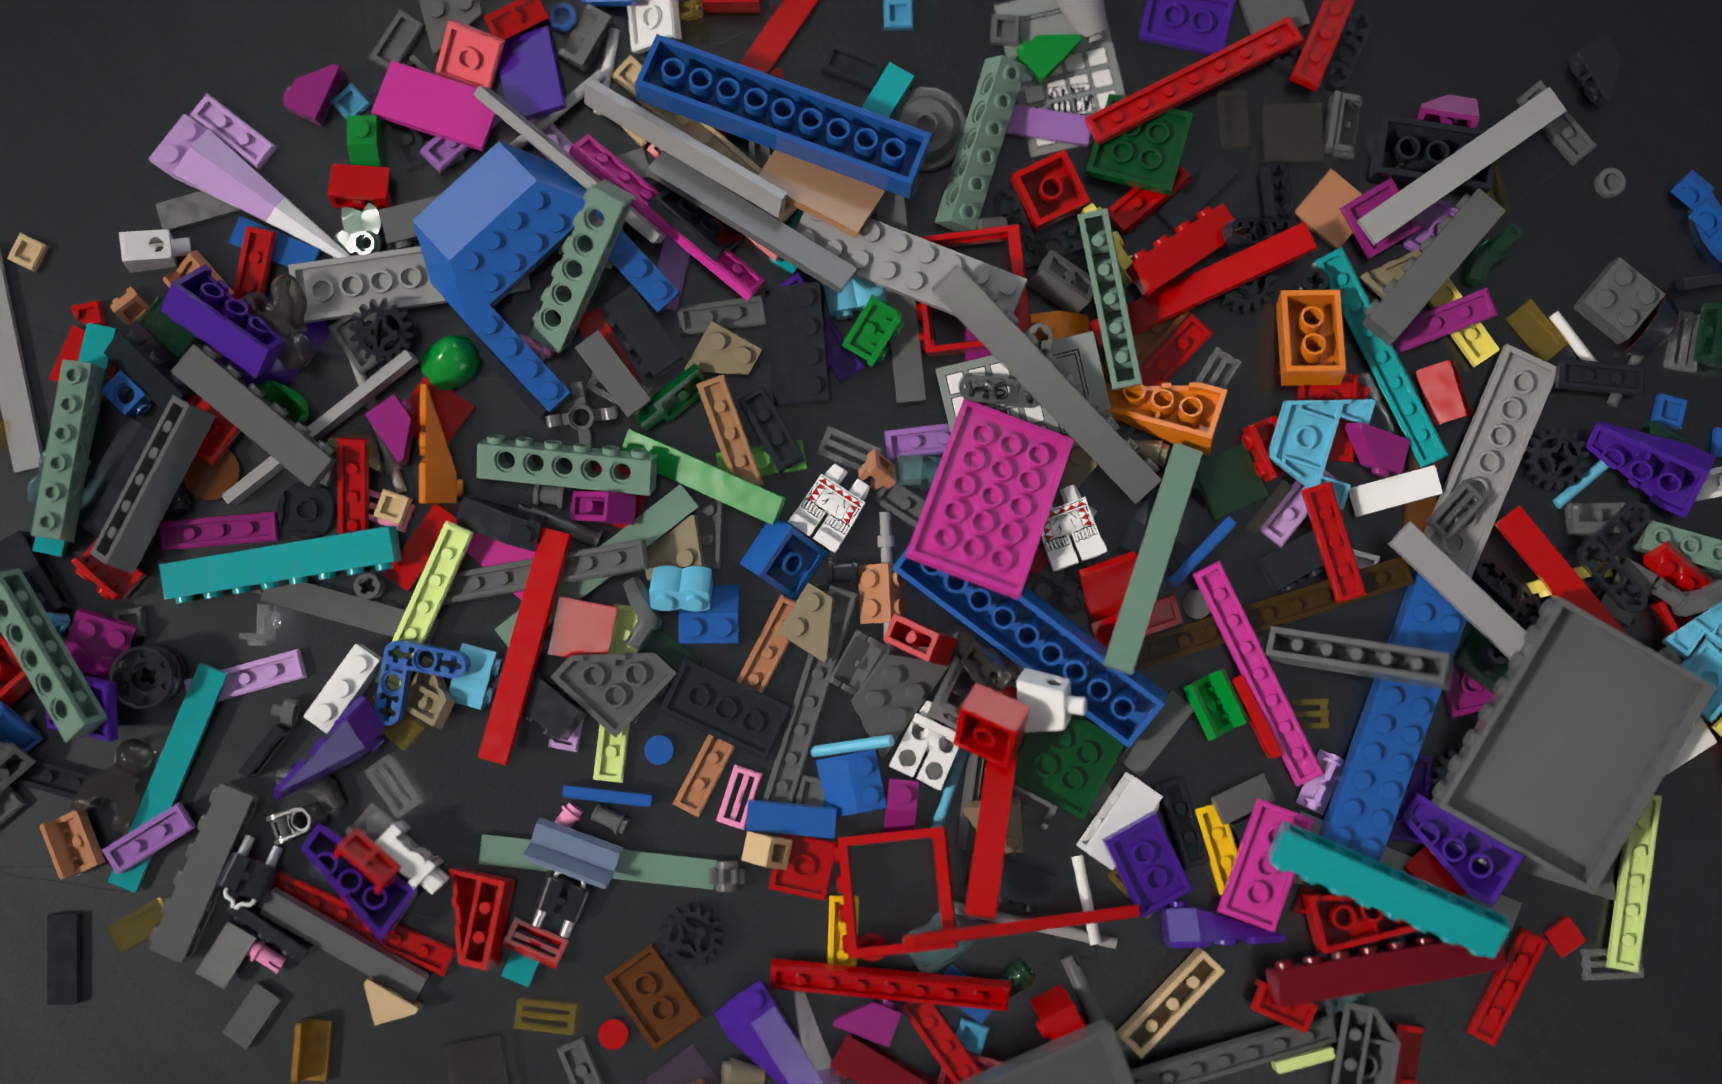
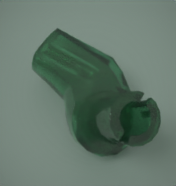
M1513 223L1508 224L1496 238L1487 239L1471 254L1465 283L1473 286H1483L1485 284L1490 269L1504 262L1509 257L1510 248L1522 238L1523 234H1521L1522 230L1519 226Z

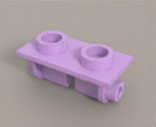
M1319 749L1316 759L1324 774L1304 783L1295 803L1323 815L1345 760H1342L1341 757Z

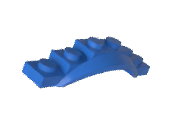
M1692 169L1670 192L1692 209L1688 217L1695 222L1697 231L1708 250L1722 263V207L1712 193L1715 188Z

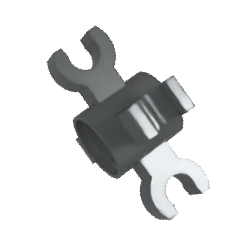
M585 380L570 383L574 406L569 412L547 415V428L570 425L573 429L578 430L579 443L591 444V448H595L591 427L596 421L619 417L618 405L595 408L587 402ZM578 409H585L589 413L590 420L587 424H581L577 421L576 412Z

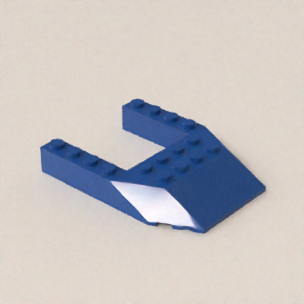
M499 141L412 221L431 284L548 412L553 413L572 395V392L494 307L554 253L570 235L572 236L575 229L573 226L574 218L580 210H583L586 203L583 200L586 191L555 162ZM597 210L598 217L604 221V215ZM621 229L608 260L658 314H661L680 296V292Z

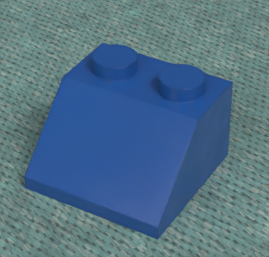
M778 518L776 525L765 524L739 564L796 601L828 552L794 527Z
M713 585L710 609L692 612L680 608L679 644H740V585Z
M875 749L816 760L819 778L822 780L821 789L823 786L825 806L837 807V817L887 807Z

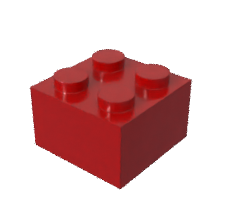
M1065 149L1025 167L1011 176L1010 183L1018 194L1025 214L1035 233L1081 212L1085 206L1090 204V199Z
M975 683L961 706L953 744L1008 768L1022 743L1031 707L1002 695L991 688Z

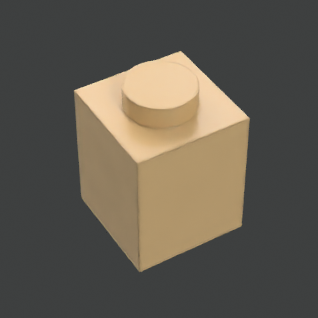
M747 831L741 860L763 867L787 870L792 840L770 834Z

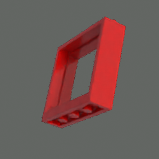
M1019 224L920 237L946 248L1009 240L1012 273L1026 278ZM1027 285L1016 308L1017 318L1020 321L1018 328L1023 333L1031 324ZM923 303L916 304L918 321H923L924 332L919 333L921 350H926L928 357L988 350L980 340L936 345L933 309L931 306Z
M934 827L838 838V845H834V858L836 863H840L841 875H837L836 881L838 893H843L844 905L839 906L841 923L846 925V935L842 936V946L844 953H848L849 959L959 948V942L909 949L904 944L859 948L849 848L852 846L933 838L942 931L957 929L947 828Z

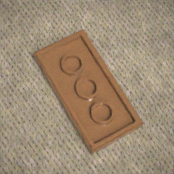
M774 150L758 173V176L787 192V203L854 238L858 237L885 194V191L878 187Z

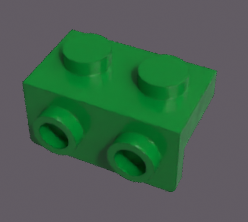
M872 294L843 340L842 346L867 360V364L871 367L876 360L881 362L889 349L886 343L891 336L896 338L904 325V322L901 321L902 311Z
M1225 669L1205 675L1183 687L1208 741L1216 739L1233 728L1249 722V718Z

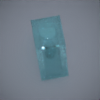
M926 455L897 456V483L895 485L930 489L941 458Z

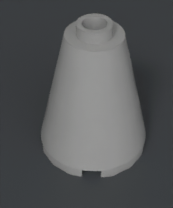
M1054 0L1082 40L1087 38L1088 43L1105 37L1103 31L1107 30L1108 26L1104 0Z

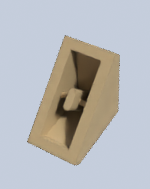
M369 977L364 983L374 1025L414 1015L421 1011L424 1006L422 1003L410 1000L372 977Z

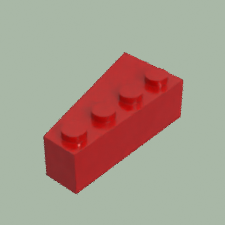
M1301 894L1315 951L1321 954L1418 931L1411 926V923L1402 919L1399 921L1390 919L1383 911L1374 907L1371 909L1359 905L1354 898L1347 895Z
M1062 984L1030 1000L1040 1021L1036 1022V1025L1044 1039L1049 1037L1051 1041H1054L1085 1027L1074 1003Z

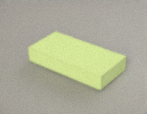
M1325 1045L1271 1061V1065L1277 1073L1282 1074L1334 1060L1336 1057L1333 1047Z

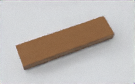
M724 374L696 384L728 472L763 486L761 474Z

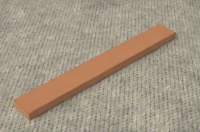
M780 595L736 680L737 682L760 693H764L790 643L788 639L778 634V631L795 605V601ZM708 734L673 805L699 818L735 746Z

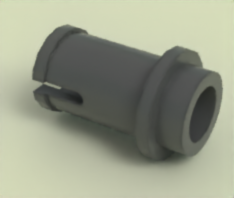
M598 803L591 816L592 821H596L614 830L613 834L616 835L618 833L623 835L631 821L630 818L626 817L627 813L623 812L620 814L601 803Z

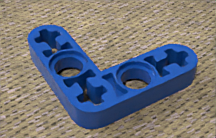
M407 640L390 642L385 647L375 704V713L383 725H393L403 719L412 671L447 678H458L464 676L469 671V657L459 650ZM400 647L401 652L413 653L412 658L403 657L398 660V656L393 654V650ZM423 651H429L433 654L434 663L431 667H425L421 663L420 656ZM457 657V662L461 664V668L456 669L454 672L453 666L441 665L442 660L451 661ZM392 674L397 675L401 680V687L397 691L391 690L388 686V678ZM385 696H399V699L392 700L391 703V698H385ZM391 704V710L395 711L396 714L388 718L389 715L384 712V708L389 707Z

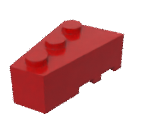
M461 867L449 869L454 895L452 897V906L455 907L457 925L455 926L458 964L482 970L498 968L516 879Z

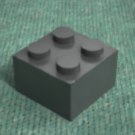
M1619 257L1605 267L1572 308L1616 344L1628 340L1666 294Z

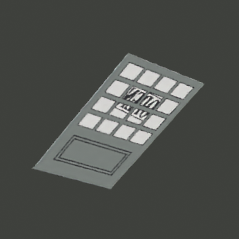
M1015 0L994 5L996 14L1021 16L1019 46L1026 39L1031 41L1036 35L1076 34L1054 0ZM1109 27L1103 31L1105 37L1091 43H1088L1087 38L1081 40L1080 46L1040 87L1024 73L1017 95L1018 105L1090 116L1105 108L1109 93L1126 97ZM1004 46L1006 56L1015 61L1018 55L1016 53L1018 47ZM1091 133L1089 138V144L1095 142V139L1093 138ZM1026 138L1031 157L1078 147L1077 145Z
M1090 331L1053 340L1051 354L1060 363L1057 369L1063 376L1069 372L1080 384L1077 390L1083 397L1088 393L1101 406L1097 411L1103 418L1109 415L1113 419V414L1104 410L1111 409L1094 332ZM994 355L935 369L950 433L964 399L958 389L959 380L963 375L967 373H980L1015 378ZM971 379L969 384H964V388L968 390L969 394H973L976 389L984 390L983 397H988L987 387L990 381L985 380V386H978L975 383V379ZM1003 382L997 383L993 388V395L996 398H1004L1009 393V386ZM1023 391L1022 393L1027 398V401L1030 402L1033 396L1028 391ZM976 402L1072 438L1041 404L1035 408H1024ZM1074 440L1072 447L1080 446Z

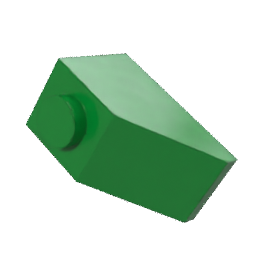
M1078 34L1036 35L1031 41L1026 39L1017 48L1016 53L1018 55L1015 61L1026 66L1024 73L1040 87L1080 46L1082 38Z
M376 115L347 116V146L351 165L384 167L383 123Z

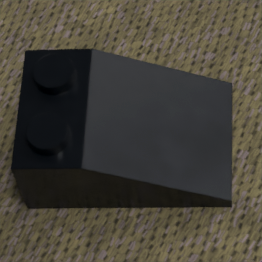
M1158 471L1156 474L1162 479L1164 473ZM1161 481L1141 499L1118 549L1126 553L1134 551L1138 556ZM1193 487L1191 488L1165 570L1169 574L1175 572L1209 496Z

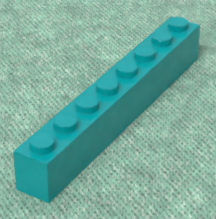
M387 526L159 564L164 599L175 598L176 604L194 601L193 595L204 594V599L221 597L222 590L232 589L233 594L251 592L250 586L261 584V590L279 587L278 581L289 580L290 585L308 582L307 576L318 575V580L336 578V572L346 570L347 576L365 573L364 567L375 565L376 571L394 568L393 562L402 561L397 527Z
M1283 820L1268 850L1269 862L1276 869L1282 872H1294L1307 883L1324 885L1337 896L1347 895L1354 898L1359 905L1365 908H1377L1383 911L1390 919L1396 921L1402 919L1411 923V926L1420 932L1427 933L1429 931L1439 935L1441 940L1450 945H1455L1456 943L1462 945L1470 953L1478 957L1485 955L1494 959L1510 930L1507 918L1504 915Z

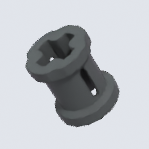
M535 484L533 505L538 506L540 503L557 505L559 509H563L567 487Z
M374 573L359 575L353 584L356 595L363 599L373 600L380 598L386 589L383 578ZM373 580L372 585L375 587V590L367 592L368 588L364 584L366 581L371 582Z

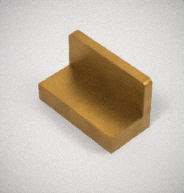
M304 1018L296 1023L291 1083L297 1084L302 1080L327 1082L329 1080L334 1020Z

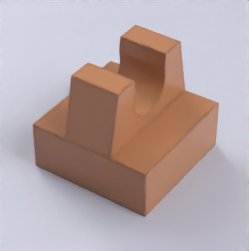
M131 286L126 289L127 293L118 299L116 297L112 300L113 304L110 306L113 312L127 325L136 320L140 322L154 311L150 303Z
M873 449L866 455L867 461L858 470L861 480L872 476L873 478L870 482L871 488L874 490L882 486L889 489L897 483L894 463L876 449Z

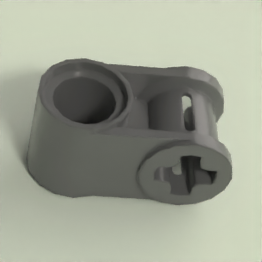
M309 803L266 817V821L271 823L276 838L274 840L275 846L313 831L318 823L324 825L326 822V811L318 803Z

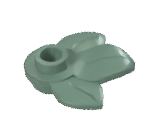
M368 203L363 211L352 207H343L341 209V217L344 231L336 234L333 240L347 253L357 252L361 255L380 252L382 239L379 233L382 228V221L379 209L373 203ZM368 238L371 240L370 248L366 244Z

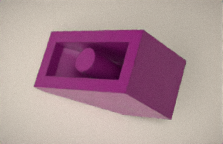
M333 64L296 78L293 85L288 86L284 93L283 106L290 113L322 126L332 105L330 101L335 98L345 73L339 66Z
M1449 94L1421 104L1417 120L1476 128L1480 118L1477 99Z
M392 395L367 412L365 416L397 462L404 466L409 462L416 421L411 414L415 410L406 398L401 400L396 395Z
M1346 423V433L1362 466L1372 469L1371 474L1388 478L1389 474H1402L1411 440L1365 423Z
M573 491L570 520L634 525L637 495L609 491Z
M888 778L887 807L885 808L883 833L914 830L919 781Z
M872 999L836 1015L833 1026L889 1047L902 1013L901 1009L896 1008L898 1003L892 1000L880 999L878 1001Z

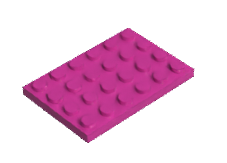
M964 398L905 557L1018 600L1074 439Z

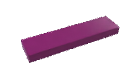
M1482 289L1418 314L1399 337L1391 343L1396 354L1398 355L1498 316L1488 289Z
M277 511L161 521L159 524L161 551L281 541Z

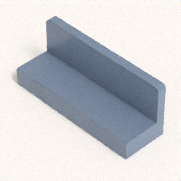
M539 817L531 842L524 852L523 859L602 889H607L616 872L623 847Z

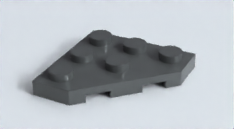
M656 653L571 655L552 674L551 678L616 738L677 673Z

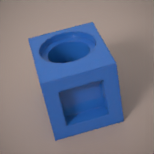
M122 370L100 390L126 416L134 418L141 416L151 406L150 402L152 399ZM133 389L134 399L127 403L125 395L128 390Z

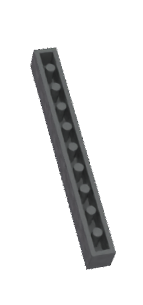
M956 264L931 288L932 291L1127 496L1137 504L1162 480L1156 474L1160 468L1149 457L1143 460L1136 453L1140 447L1129 436L1123 439L1118 434L1117 430L1121 427L1109 415L1103 418L1099 414L1097 409L1101 406L1089 393L1085 397L1081 395L1077 390L1080 384L1069 372L1063 376L1057 369L1060 363L1049 351L1044 355L1036 347L1040 343L1029 330L1023 333L1016 326L1020 322L1019 319L1008 308L1003 312L996 305L1000 299L988 287L982 290L975 283L979 277L967 265L962 269Z

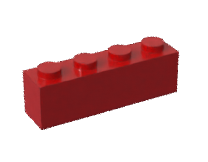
M1223 203L1214 209L1211 205L1206 207L1196 215L1198 220L1191 223L1188 219L1175 229V235L1169 237L1168 234L1163 235L1153 243L1155 248L1149 252L1144 248L1130 258L1133 263L1125 271L1145 299L1228 245L1223 239L1222 228L1226 222L1234 220V218ZM1235 231V233H1236V234H1239V235L1243 232V231Z

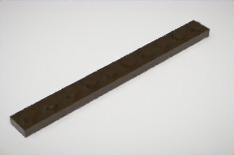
M1400 556L1359 569L1367 595L1336 603L1329 579L1242 607L1254 632L1259 633L1271 629V626L1278 627L1414 584L1408 563ZM1209 616L1144 637L1134 668L1138 671L1224 644L1225 641L1213 616Z

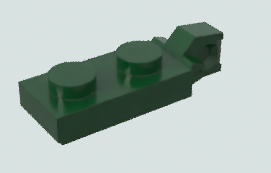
M695 363L651 397L652 401L634 417L646 432L657 423L671 422L701 398L696 384L708 379Z

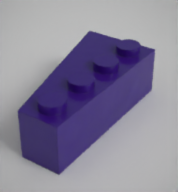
M206 264L172 282L161 307L163 313L257 378L273 368L284 340L260 316H252L248 312L249 306L242 299L236 300L228 292L230 287L223 280L217 282L211 276L212 270Z
M318 823L301 846L302 854L383 945L418 897V889L413 888L408 882L397 876L394 882L389 887L385 886L381 894L378 895L374 891L376 884L343 855L339 860L333 856L336 846L343 839Z

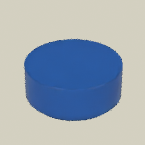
M565 2L557 3L549 11L548 19L551 27L556 32L565 34L574 30L578 23V15L572 5Z
M653 736L645 744V756L653 764H665L674 755V744L666 736Z

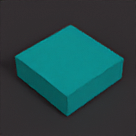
M511 951L501 976L530 987L540 962Z

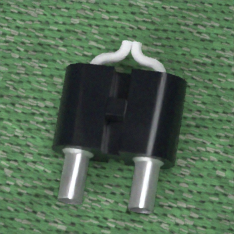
M245 835L238 852L230 853L216 884L224 889V897L231 902V908L239 910L241 906L250 907L255 902L266 903L280 871L275 866L283 850L282 848L273 845L265 864L254 861L247 856L255 838ZM228 891L251 899V901L239 902L236 905L234 898L228 894Z
M545 871L533 902L537 910L532 925L540 928L546 913L551 915L553 912L560 915L559 918L564 919L559 935L563 938H569L574 923L582 921L594 888L586 882L575 878L574 881L569 880L567 875L559 872Z

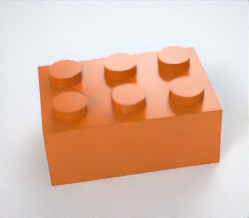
M1281 290L1276 304L1281 386L1341 385L1346 372L1340 290Z

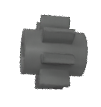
M735 860L716 861V869H709V883L716 884L717 892L738 891V883H745V869L738 868V861Z

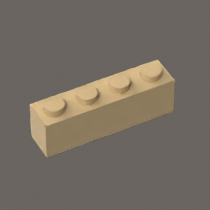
M1197 947L1116 1033L1143 1058L1225 971L1203 949Z

